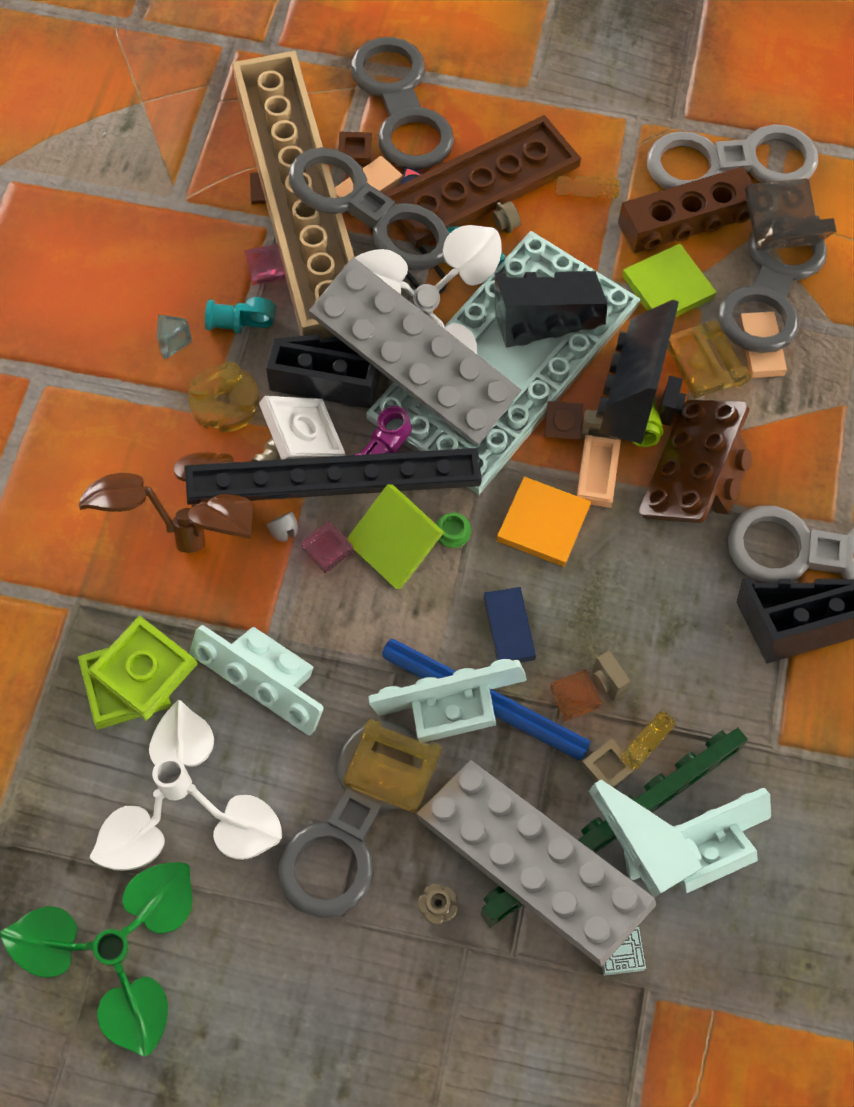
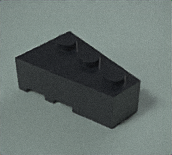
M742 579L736 603L766 664L854 639V579H815L814 583H791V579H779L778 583H755V579Z

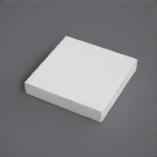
M264 396L259 402L281 460L346 456L323 399Z

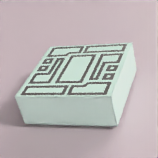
M639 927L630 934L602 966L604 976L638 972L646 969Z

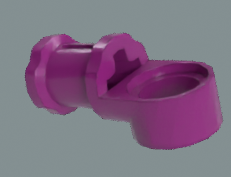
M391 406L384 409L377 418L378 428L370 436L371 441L360 454L354 455L398 453V448L412 432V424L406 410L399 406ZM391 420H403V424L395 430L386 429L387 424Z

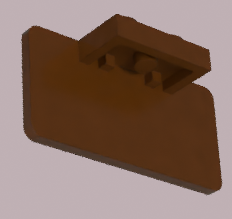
M688 400L684 403L682 413L679 414L639 508L643 518L702 523L706 520L711 506L715 513L729 514L734 500L739 496L740 484L744 474L749 470L752 461L751 452L740 436L749 413V407L746 402Z

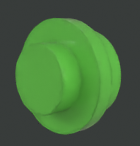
M448 513L437 521L436 525L444 531V534L438 540L441 545L447 548H459L469 541L471 525L461 514Z

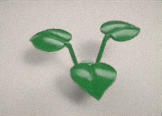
M182 862L158 864L137 874L126 886L122 899L125 910L131 915L137 916V918L128 926L122 928L121 931L107 929L100 932L94 942L73 943L77 935V925L67 911L54 906L35 909L12 925L4 928L0 933L5 949L11 958L20 967L35 976L50 978L65 973L71 964V951L91 950L100 963L106 966H114L122 988H113L102 997L97 1010L98 1024L102 1033L111 1042L143 1057L152 1053L164 1033L168 1016V1002L161 985L151 977H141L131 984L129 983L122 966V962L129 953V943L126 938L143 922L150 931L164 934L175 931L187 920L192 907L190 866Z

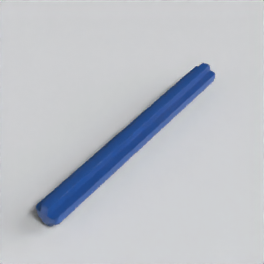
M390 639L382 652V657L385 660L422 679L427 677L440 679L452 676L455 670L395 639ZM490 689L496 718L577 760H582L590 747L588 739Z

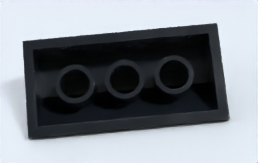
M670 300L632 318L628 331H620L615 349L616 352L613 354L609 373L615 375H607L603 395L609 397L601 396L596 414L597 418L603 419L600 434L642 444L679 301Z

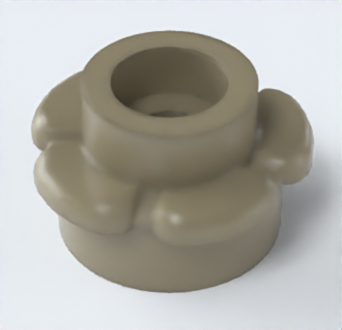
M511 201L504 204L498 202L496 205L497 211L493 212L494 221L500 231L506 229L508 233H513L512 230L521 225L518 211Z
M431 884L425 888L424 895L419 897V911L432 924H442L445 921H450L458 911V906L456 905L457 895L448 886L441 887L440 884ZM436 900H440L442 902L441 907H436L434 905Z

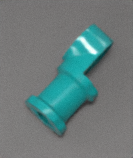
M261 297L249 298L246 303H237L235 306L216 304L214 300H208L205 309V329L212 331L213 328L232 329L235 333L240 334L243 326L271 327L274 323L276 305L272 301Z

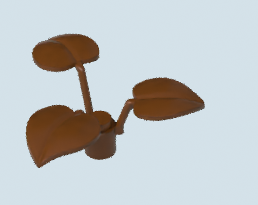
M193 453L182 457L176 462L174 474L177 479L186 482L185 465L233 463L234 459L227 453ZM115 473L104 476L92 483L85 490L79 501L80 510L91 508L101 511L122 512L139 507L145 502L146 496H148L165 522L167 532H174L177 549L185 553L197 552L204 548L206 544L204 529L249 539L252 535L253 505L246 497L233 494L216 495L208 503L202 501L199 504H192V508L180 509L176 512L174 519L171 520L152 488L143 486V478L137 474Z

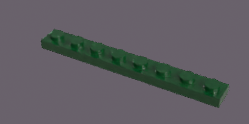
M738 727L729 734L722 730L705 743L707 749L697 756L693 751L688 753L674 765L677 769L675 772L667 777L660 773L644 786L645 793L636 799L632 795L627 797L653 813L737 754L748 739ZM598 817L581 830L584 836L579 838L578 841L594 853H597L617 839L608 822L606 820L602 821ZM499 886L483 899L486 905L482 907L481 916L489 928H491L523 904Z

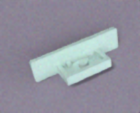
M204 625L196 629L189 651L191 656L305 734L310 736L316 730L324 708L320 703L298 689L310 678L314 668L312 665L255 627L249 629L232 644Z
M501 659L493 662L489 667L477 670L464 668L455 671L452 676L440 679L427 677L418 680L415 685L407 687H385L378 694L370 695L368 698L370 706L380 716L413 708L417 738L421 743L496 726L490 689L524 682L527 679L519 660Z
M765 788L744 794L735 801L717 809H711L703 815L681 825L673 826L682 833L685 839L690 838L695 843L702 857L699 862L703 868L679 883L686 894L758 861L757 850L742 831L771 818L770 793ZM624 851L628 876L631 880L640 878V875Z

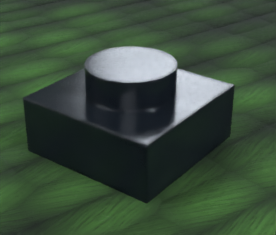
M673 376L668 378L659 411L661 423L664 425H671L674 413H682L686 394L680 393L682 378Z

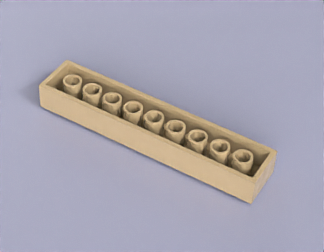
M296 51L232 62L236 90L300 335L319 334L320 338L335 337L334 334L309 316L308 312L342 271L344 266L354 257L342 213H324L306 206L294 194L289 183V168L296 156L308 149L323 147ZM313 164L305 169L303 178L314 192L324 197L338 198L328 164Z

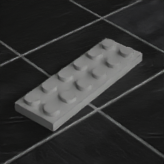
M352 257L309 309V316L476 447L521 392L519 387L354 257Z
M472 760L417 813L418 819L423 825L600 967L605 964L656 906L655 898Z

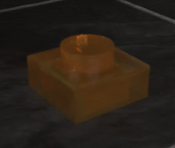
M586 669L554 681L550 685V689L565 721L601 707L602 701Z

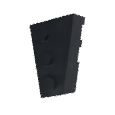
M596 271L555 272L554 277H537L536 272H525L524 278H506L505 273H494L495 316L506 348L517 345L525 346L533 341L550 337L558 338L567 333L584 329L592 330L598 326L606 325L608 303Z
M319 334L274 339L266 367L270 391L365 408L373 406L381 371L336 336L320 338Z

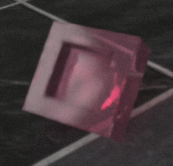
M278 244L244 250L252 285L285 279V271Z
M330 520L301 542L302 549L324 573H327L353 553V545Z

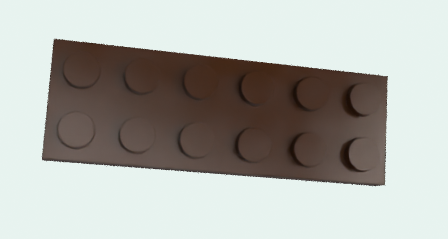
M543 115L383 194L395 201L394 205L402 203L415 204L434 212L444 222L447 229L455 226L461 227L497 209L496 205L498 202L504 204L513 201L580 167L581 157L549 119ZM410 219L395 220L416 249L435 240L432 231L424 224Z

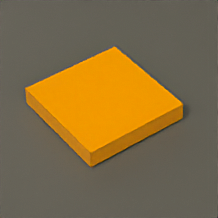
M524 476L497 535V542L565 568L590 509L591 501Z

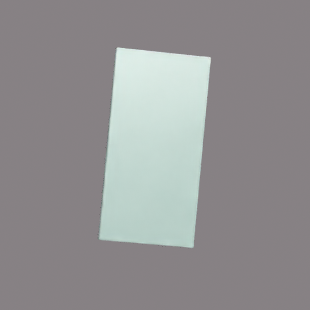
M530 231L496 268L494 273H505L506 278H524L525 272H536L537 277H554L555 272L595 270ZM596 271L608 303L606 325L598 326L592 330L584 329L567 333L558 338L550 337L533 341L525 346L517 345L506 348L495 316V278L493 273L444 326L445 328L449 324L458 323L468 328L475 337L477 355L521 389V392L477 447L474 446L396 383H393L367 411L366 419L378 427L377 418L379 414L388 407L399 406L406 410L412 424V432L402 444L414 452L478 448L482 483L480 486L467 488L480 495L545 418L547 401L558 402L636 310L640 303L639 297ZM391 420L387 424L386 429L395 430L403 424V420Z

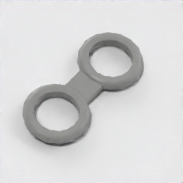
M776 124L757 129L746 140L718 141L715 144L708 138L694 132L678 131L669 133L655 141L647 154V169L652 179L664 190L695 181L680 180L671 176L664 170L660 162L664 152L678 146L694 148L707 158L709 171L699 179L743 166L747 174H750L758 182L773 188L787 189L802 185L813 176L818 166V151L813 141L798 129L788 125ZM773 139L785 140L794 144L801 151L804 157V165L797 171L790 173L773 172L766 169L759 162L756 156V148L765 141Z
M775 505L756 506L746 510L731 525L727 537L729 555L736 567L750 579H755V581L761 583H778L779 579H791L793 581L800 578L807 569L841 574L843 579H854V528L847 535L818 530L810 531L806 523L792 511ZM763 521H772L785 526L793 533L797 540L799 550L797 559L792 564L783 568H767L759 565L749 557L744 548L743 536L745 531L751 525Z

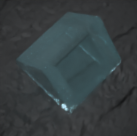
M158 314L156 338L161 356L164 359L169 358L192 342L188 321L185 318Z

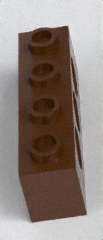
M742 166L622 202L618 224L633 253L643 250L650 251L669 242L683 241L690 236L702 232H713L722 226L735 222L743 223L754 216L760 195Z

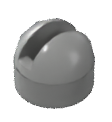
M292 511L266 524L270 534L280 542H287L288 535L291 538H295L298 532V523Z

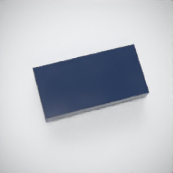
M521 587L485 592L484 602L497 660H519L520 663L535 660L536 653Z

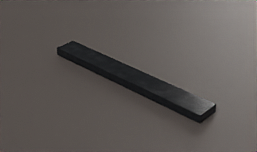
M478 448L185 465L187 505L199 504L202 501L208 503L212 497L221 494L240 495L250 501L380 493L387 484H393L399 491L475 487L480 486L482 483Z

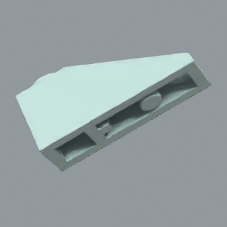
M603 780L594 783L589 793L654 898L703 868L699 862L702 859L700 851L690 838L685 839L678 829Z

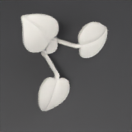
M475 225L461 226L447 236L443 245L444 260L454 269L435 286L423 284L415 290H412L409 284L403 282L408 266L405 260L397 253L378 249L356 256L355 259L401 294V288L404 289L406 295L410 297L409 301L444 328L443 322L433 313V310L440 302L439 290L458 273L463 282L471 286L488 280L499 264L502 247L499 233L495 228ZM458 323L449 324L444 328L477 354L475 337L468 328Z
M178 700L162 717L150 742L149 754L155 765L152 776L158 787L153 792L155 797L153 817L150 818L148 812L139 806H124L117 809L103 823L90 858L94 863L102 867L120 871L138 869L151 863L160 854L165 844L164 835L155 827L161 819L163 799L180 800L187 794L192 795L215 818L221 820L214 829L213 837L219 851L229 858L236 860L249 859L272 848L282 839V828L277 815L271 807L257 797L238 795L231 798L224 814L196 789L185 766H198L208 758L213 750L214 735L204 719L189 709L182 701Z

